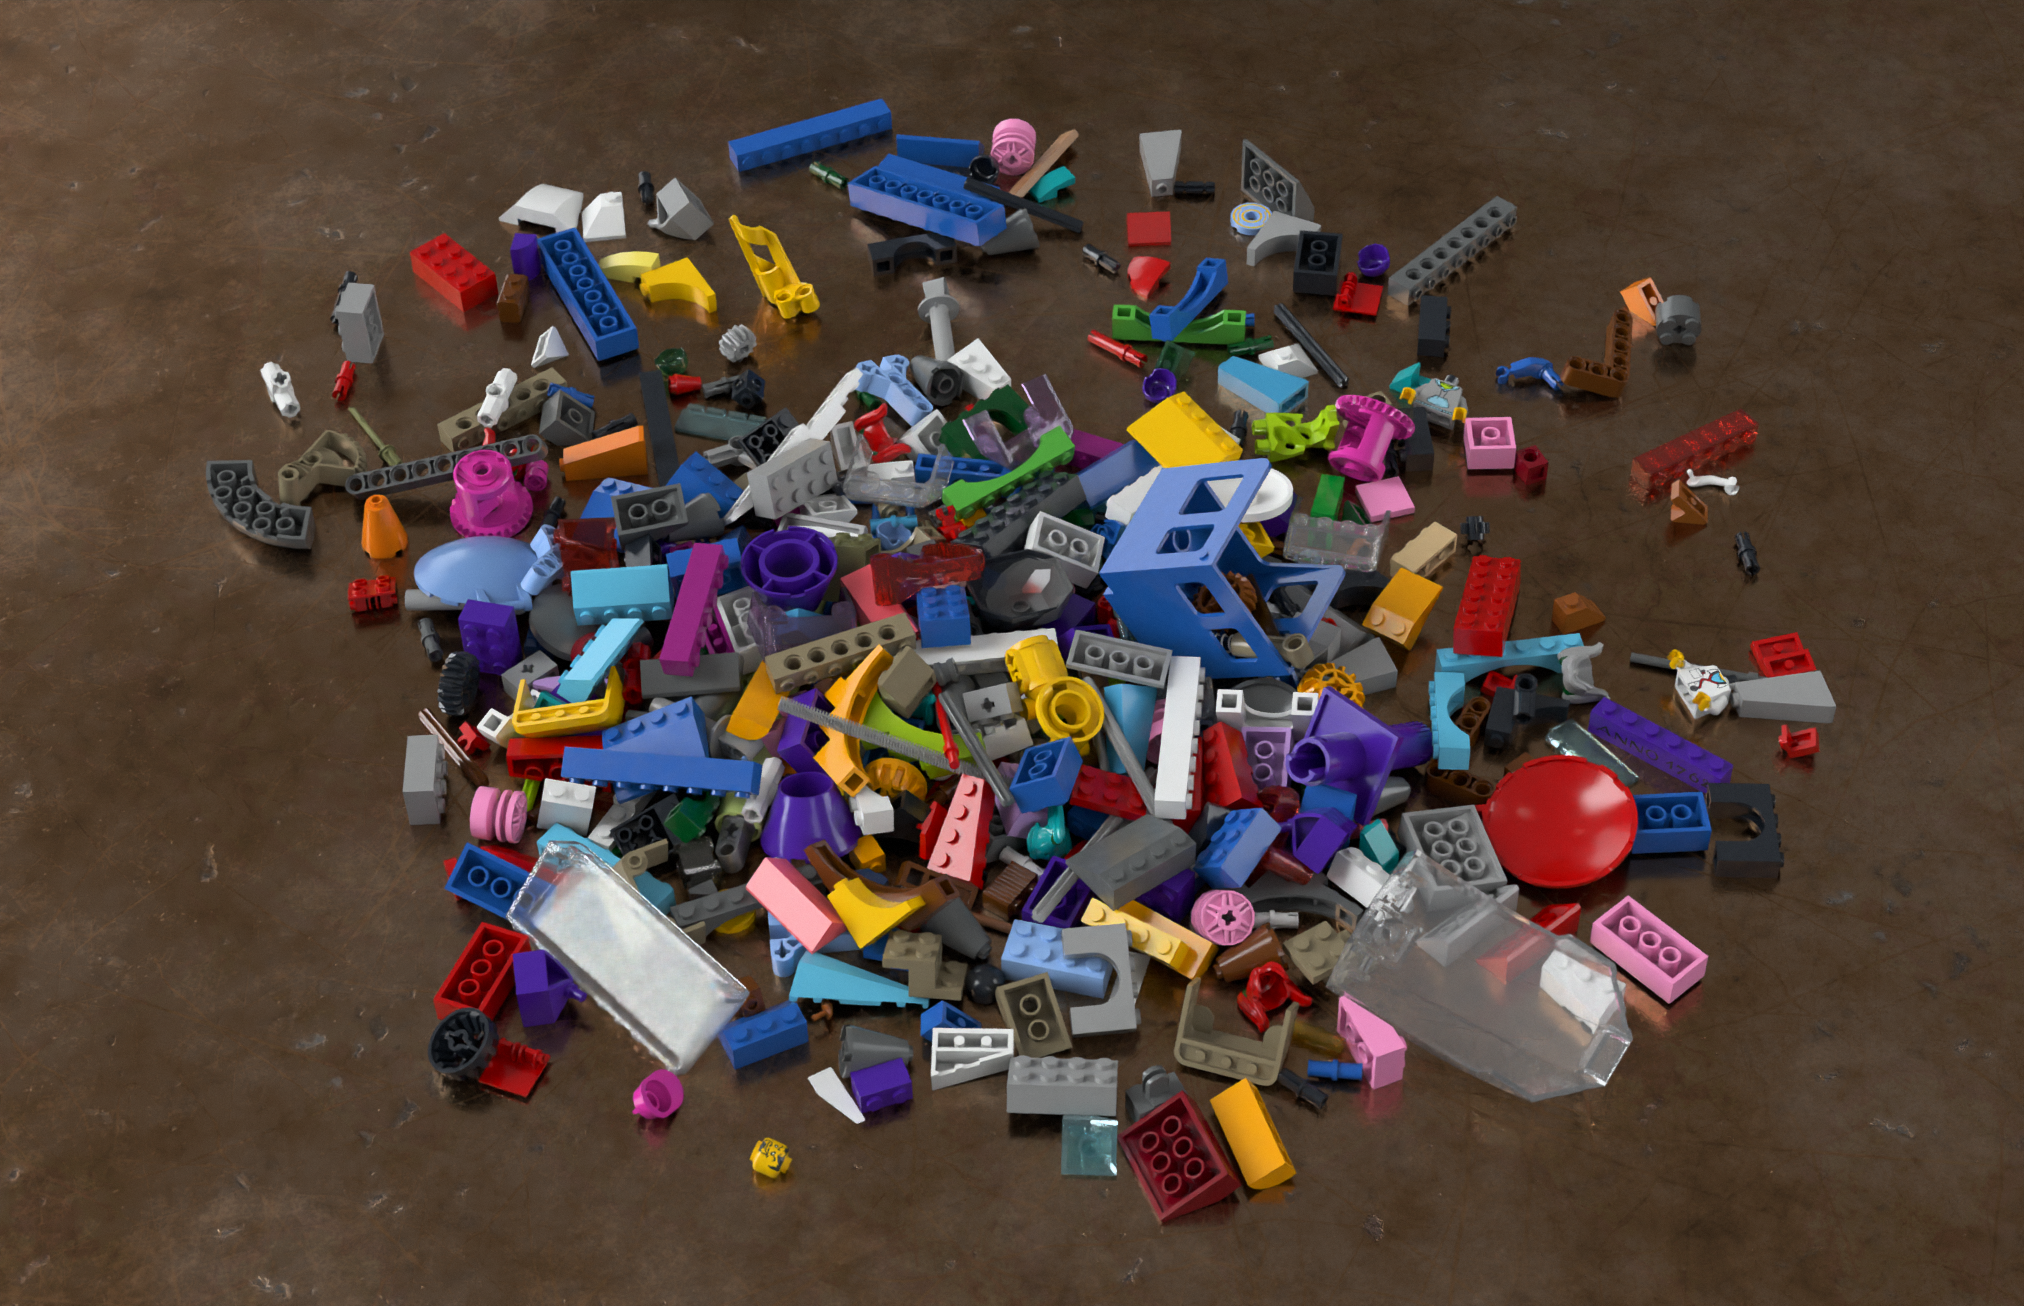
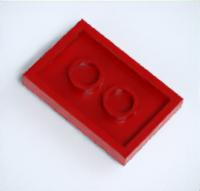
M1081 765L1071 792L1069 804L1132 821L1146 815L1147 807L1130 777Z

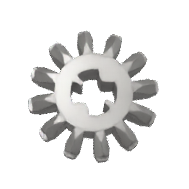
M743 324L739 326L734 325L731 330L728 329L727 333L722 335L723 339L719 341V350L733 363L736 361L741 362L744 357L748 358L749 353L754 352L753 348L757 345L755 342L756 337Z

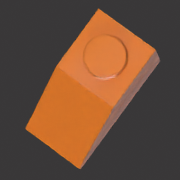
M1651 277L1634 282L1620 292L1632 313L1649 324L1656 325L1655 309L1658 303L1661 302L1662 304L1664 301Z

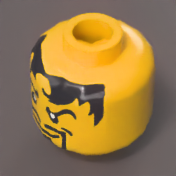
M765 1138L763 1142L758 1140L749 1160L753 1161L752 1167L754 1170L770 1178H776L780 1172L786 1174L792 1158L788 1157L789 1147L772 1138Z

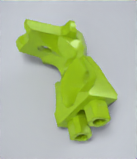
M1327 405L1325 409L1320 411L1319 416L1314 421L1308 423H1301L1303 414L1266 413L1264 419L1254 420L1252 424L1253 435H1264L1265 439L1255 441V454L1267 455L1269 462H1275L1301 455L1306 448L1310 447L1334 450V441L1340 426L1337 419L1336 405ZM1293 421L1295 425L1291 427L1285 422ZM1289 444L1294 446L1295 448L1287 449L1285 445Z

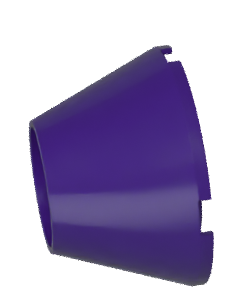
M788 526V530L774 532V529L762 533L747 545L741 557V572L744 580L768 609L776 615L797 608L815 612L838 566V556L832 541L814 529L800 526Z
M801 772L790 775L779 783L760 840L763 851L772 858L787 859L790 863L792 862L791 859L805 860L806 864H811L804 852V849L809 845L825 839L835 854L841 857L858 845V839L862 837V830L860 825L856 826L854 813L850 812L849 805L829 775L820 772Z

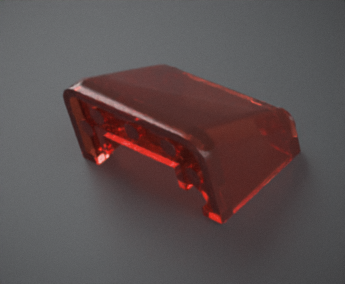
M615 517L558 519V527L553 530V540L559 546L564 577H562V590L567 591L568 596L573 597L571 571L620 568L616 551L617 539L614 538V530L616 529Z

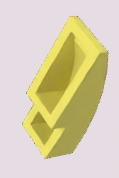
M623 252L602 258L598 265L606 278L634 283L637 277L641 278V274L659 268L660 259L659 253Z

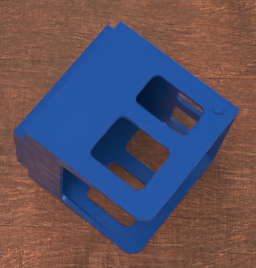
M1267 458L1162 468L1099 572V575L1108 585L1103 594L1137 641L1141 644L1173 650L1172 656L1201 657V667H1205V679L1291 675L1295 668L1290 662H1285L1222 573L1227 575L1231 571L1233 574L1240 573L1243 577L1252 573L1256 578L1266 603L1277 587L1318 584L1301 615L1296 618L1274 619L1280 634L1292 635L1294 633H1301L1306 637L1308 643L1346 574L1341 565L1271 563L1264 561L1241 531L1238 525L1271 470L1272 465ZM1243 478L1226 508L1207 483V481ZM1205 585L1222 607L1224 613L1202 614L1198 612L1191 604L1194 601L1193 595L1198 593L1197 587ZM1233 628L1238 630L1258 658L1235 659L1231 652H1226L1227 650L1224 649L1211 629ZM1222 630L1219 634L1222 636L1226 633L1224 630Z

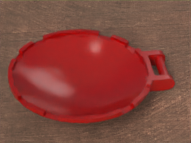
M1573 755L1545 756L1524 763L1523 767L1512 774L1509 772L1498 782L1495 791L1490 799L1488 798L1486 804L1474 805L1480 819H1483V826L1500 865L1516 878L1545 888L1578 887L1606 876L1626 858L1634 844L1638 828L1637 807L1628 786L1626 787L1620 781L1618 775L1602 764L1599 766L1588 762L1587 758Z

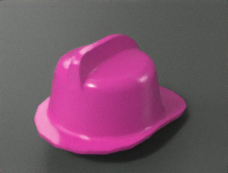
M660 1069L653 1072L635 1090L633 1094L635 1109L632 1113H640L641 1116L649 1120L669 1116L683 1103L684 1092L679 1079L668 1070Z

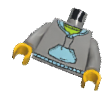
M1447 375L1444 381L1433 378L1428 384L1425 383L1416 389L1404 387L1399 398L1407 399L1408 404H1412L1414 401L1413 408L1425 407L1427 421L1450 430L1453 429L1456 419L1462 420V423H1465V418L1468 415L1467 402L1462 396L1463 389L1457 386L1459 379L1454 375Z

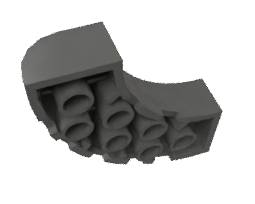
M253 460L207 461L206 482L209 494L218 511L233 527L258 541L291 549H310L312 547L316 524L311 507L295 506L286 503L280 505L274 502L270 496L257 487V476Z

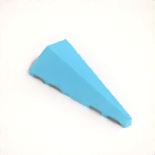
M808 950L798 963L789 994V1001L797 1002L798 997L813 998L814 1003H821L823 998L837 1000L840 1004L880 1006L881 1002H897V1007H905L906 1003L923 1005V1008H928L931 998L909 997V987L817 952L811 954Z

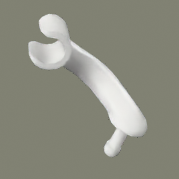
M1687 470V474L1690 477L1687 480V485L1690 487L1705 485L1724 486L1725 492L1729 495H1736L1740 488L1738 485H1735L1737 482L1735 477H1730L1729 479L1713 475L1694 477L1693 470Z

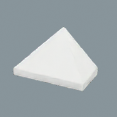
M554 326L539 337L531 363L533 368L569 355Z

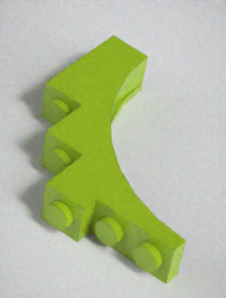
M876 691L867 709L863 728L866 725V729L869 726V730L872 727V731L875 728V732L878 730V733L881 731V734L884 732V735L887 733V736L890 734V737L893 735V738L896 736V739L899 737V740L902 738V741L904 739L905 742L908 740V743L911 741V745L914 742V746L917 743V747L920 744V748L923 746V749L926 747V750L929 748V751L932 749V752L935 750V753L936 751H938V754L941 752V755L944 753L942 734L924 731L906 723L891 712L882 702ZM981 732L975 733L986 750ZM953 735L954 742L959 748V761L960 759H962V762L965 760V763L974 764V767L977 765L978 768V764L961 736ZM863 739L859 741L862 742L865 751L881 747V745L878 746V744L875 745V743L872 744V742L869 743V741L866 742ZM888 749L890 757L894 756L895 759L908 763L918 761L917 757L914 759V756L911 758V755L908 757V754L905 756V753L902 755V752L899 754V751L896 753ZM923 759L920 761L922 771L927 770L930 779L956 774L928 764L926 760L925 762H923Z

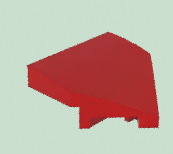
M935 801L929 807L932 811L925 821L916 826L917 829L921 830L919 857L925 860L931 858L948 813L944 807Z

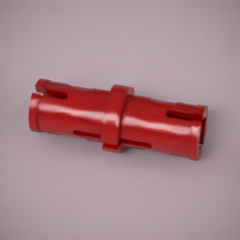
M351 361L343 362L341 371L335 378L336 385L332 392V397L336 399L339 393L337 401H344L346 399L348 388L353 384L352 377L356 370V365L352 363L351 368H349Z

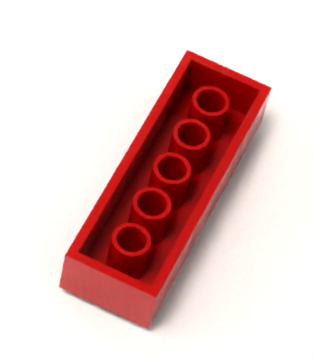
M1487 555L1473 556L1453 628L1454 654L1503 656L1521 583V559H1514L1512 557L1493 558Z

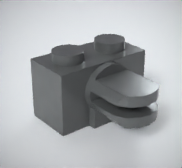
M1155 1065L1143 1072L1142 1084H1136L1130 1089L1125 1090V1107L1136 1123L1183 1090L1186 1094L1187 1092L1175 1072L1166 1074V1070L1162 1065Z

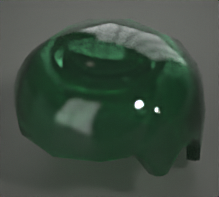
M683 348L666 349L654 360L657 370L661 369L662 375L667 377L673 376L674 373H684L688 366V356Z

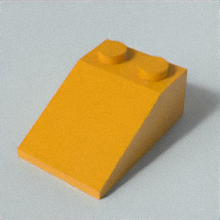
M1401 567L1374 601L1362 625L1369 632L1411 651L1443 590V586Z

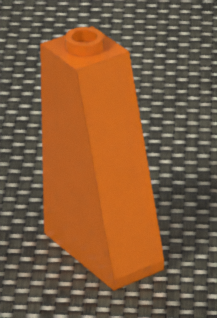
M636 426L564 448L563 458L559 459L560 471L565 472L566 481L648 474V458L643 426Z

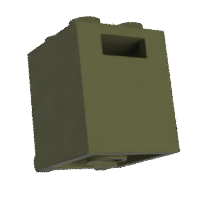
M839 532L836 533V536L829 537L835 546L838 566L822 601L845 603L841 595L840 578L881 560V538H873L872 534H859L858 537L850 536V533Z

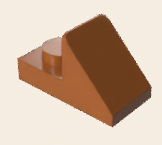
M1680 480L1672 483L1671 501L1673 505L1671 506V521L1702 525L1708 523V506Z

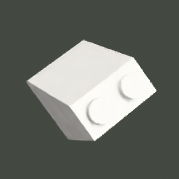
M545 778L537 828L549 830L557 822L564 827H570L578 835L587 836L596 787Z

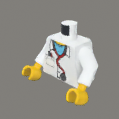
M1672 650L1667 659L1670 660V667L1677 669L1675 688L1693 717L1697 719L1709 713L1712 715L1720 714L1729 703L1730 692L1734 690L1735 682H1738L1737 677L1734 674L1723 677L1718 667L1714 665L1699 666L1690 664L1684 660V656L1679 650Z

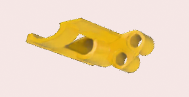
M732 215L729 218V222L762 295L767 297L769 302L777 304L781 316L786 319L796 316L800 310L804 313L817 310L820 307V302L813 286L800 282L777 235L760 225L758 227L744 226L740 224L736 215ZM749 242L756 245H767L775 264L755 255Z

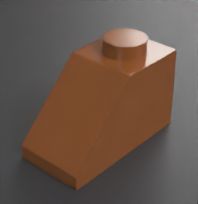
M1576 592L1554 599L1552 621L1563 635L1597 624L1606 619L1605 615L1592 600Z

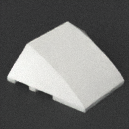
M540 184L528 191L515 205L501 215L499 221L519 225L522 220L555 227L556 233L578 226L579 213H581L584 195L582 192Z

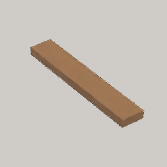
M1076 129L1061 134L1009 193L1023 198L1079 135Z

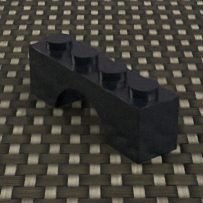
M936 232L867 244L868 261L873 276L895 273L896 267L901 262L913 258L929 260L936 266L957 262V246L954 238L942 236Z

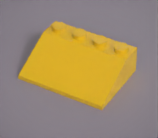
M1185 392L1166 398L1127 428V431L1164 468L1238 461L1243 452V449Z

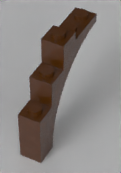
M825 839L811 844L804 849L809 862L814 866L830 893L835 890L833 886L845 878L850 881L859 877L867 889L887 901L905 902L920 895L925 905L899 924L907 932L921 927L961 896L948 874L934 878L918 887L897 888L885 886L866 879L852 870L835 854Z

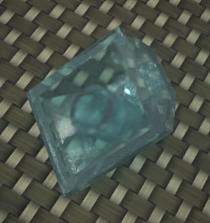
M1063 1115L1061 1174L1116 1176L1118 1120L1094 1115Z

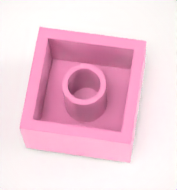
M1511 417L1465 418L1464 445L1468 469L1514 468L1516 444Z

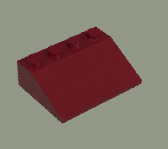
M1183 1090L1116 1136L1162 1222L1218 1202L1242 1186L1199 1106Z

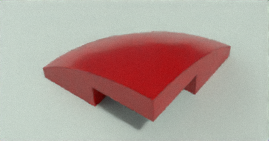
M1148 256L1134 257L1127 270V277L1131 278V288L1138 295L1148 299L1159 288V280L1170 270L1171 262Z

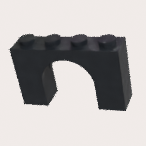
M1708 783L1705 802L1709 818L1743 820L1753 825L1760 833V836L1749 841H1716L1713 853L1715 877L1777 878L1779 868L1784 867V853L1779 851L1781 847V833L1776 831L1778 828V814L1773 811L1776 800L1775 794H1771L1770 784Z

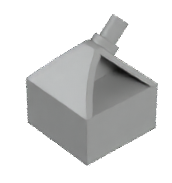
M674 178L656 194L658 217L648 221L650 228H657L671 236L689 240H696L714 224L701 200L677 178Z
M1297 612L1293 618L1298 617L1302 613ZM1320 621L1309 641V645L1314 653L1313 661L1306 667L1294 668L1298 680L1303 678L1308 669H1312L1315 664L1325 665L1339 658L1340 627Z

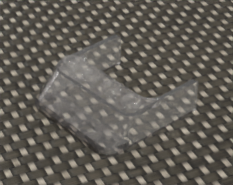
M1298 497L1289 519L1283 549V556L1285 558L1312 564L1341 565L1344 569L1372 572L1377 569L1388 537L1390 510H1386L1383 521L1378 526L1374 524L1359 525L1352 521H1333L1328 517H1309L1302 513L1304 497Z

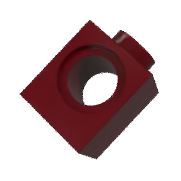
M1534 445L1516 451L1513 469L1523 482L1529 485L1547 479L1549 462L1537 446Z

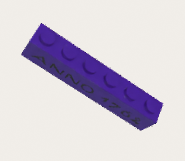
M1603 697L1591 710L1588 727L1590 733L1706 794L1708 783H1730L1733 764L1608 698Z

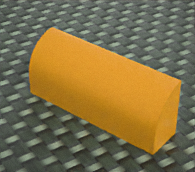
M762 660L725 730L742 739L757 740L764 737L771 729L780 712L777 708L781 697L783 696L782 699L786 697V700L790 691L775 693L766 672L764 660Z
M1135 900L1119 908V911L1187 944L1190 948L1179 970L1172 969L1191 980H1194L1196 977L1200 978L1206 972L1219 951V948L1212 942Z
M1247 1078L1210 1099L1211 1105L1249 1187L1254 1189L1270 1188L1297 1174L1258 1089Z

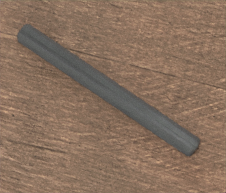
M946 690L940 693L938 696L940 703L1003 807L1012 805L1015 802L1012 793L951 692Z

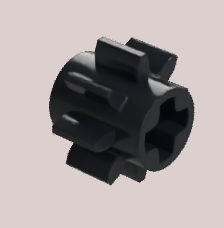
M754 506L744 514L746 518L744 524L748 525L749 529H765L766 526L771 527L773 519L755 515Z
M1483 516L1466 517V523H1460L1461 534H1466L1467 540H1484V534L1490 533V522H1484Z

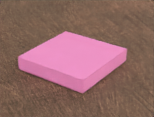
M1399 476L1355 486V492L1371 522L1415 512V506Z

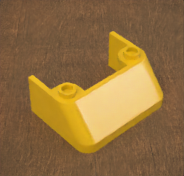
M610 666L604 699L533 709L535 703L525 679H521L512 716V724L515 731L527 738L559 737L606 730L619 725L622 721L625 700L622 696L623 685L616 666Z

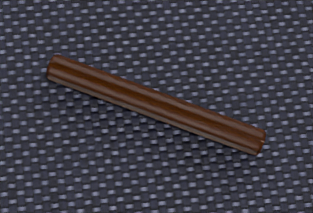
M429 708L420 710L418 713L419 719L433 735L438 734L439 743L444 744V749L477 788L480 786L487 787L489 785L488 777Z

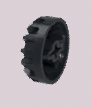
M466 1007L450 1013L438 1024L430 1038L428 1058L431 1065L448 1079H456L457 1081H463L468 1076L472 1078L479 1075L478 1068H488L489 1065L486 1063V1060L489 1056H496L494 1046L499 1044L497 1025L476 1008ZM458 1056L463 1059L460 1065L458 1063Z

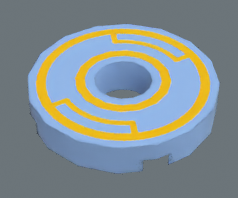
M1258 203L1238 205L1231 213V226L1237 228V231L1241 234L1257 235L1272 212L1268 207Z

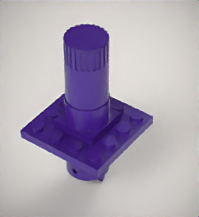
M1331 686L1323 688L1304 739L1297 742L1292 753L1286 755V770L1294 781L1303 783L1305 786L1326 784L1357 794L1353 819L1362 826H1365L1371 821L1390 772L1420 766L1431 760V757H1433L1432 732L1426 724L1418 721L1387 725Z

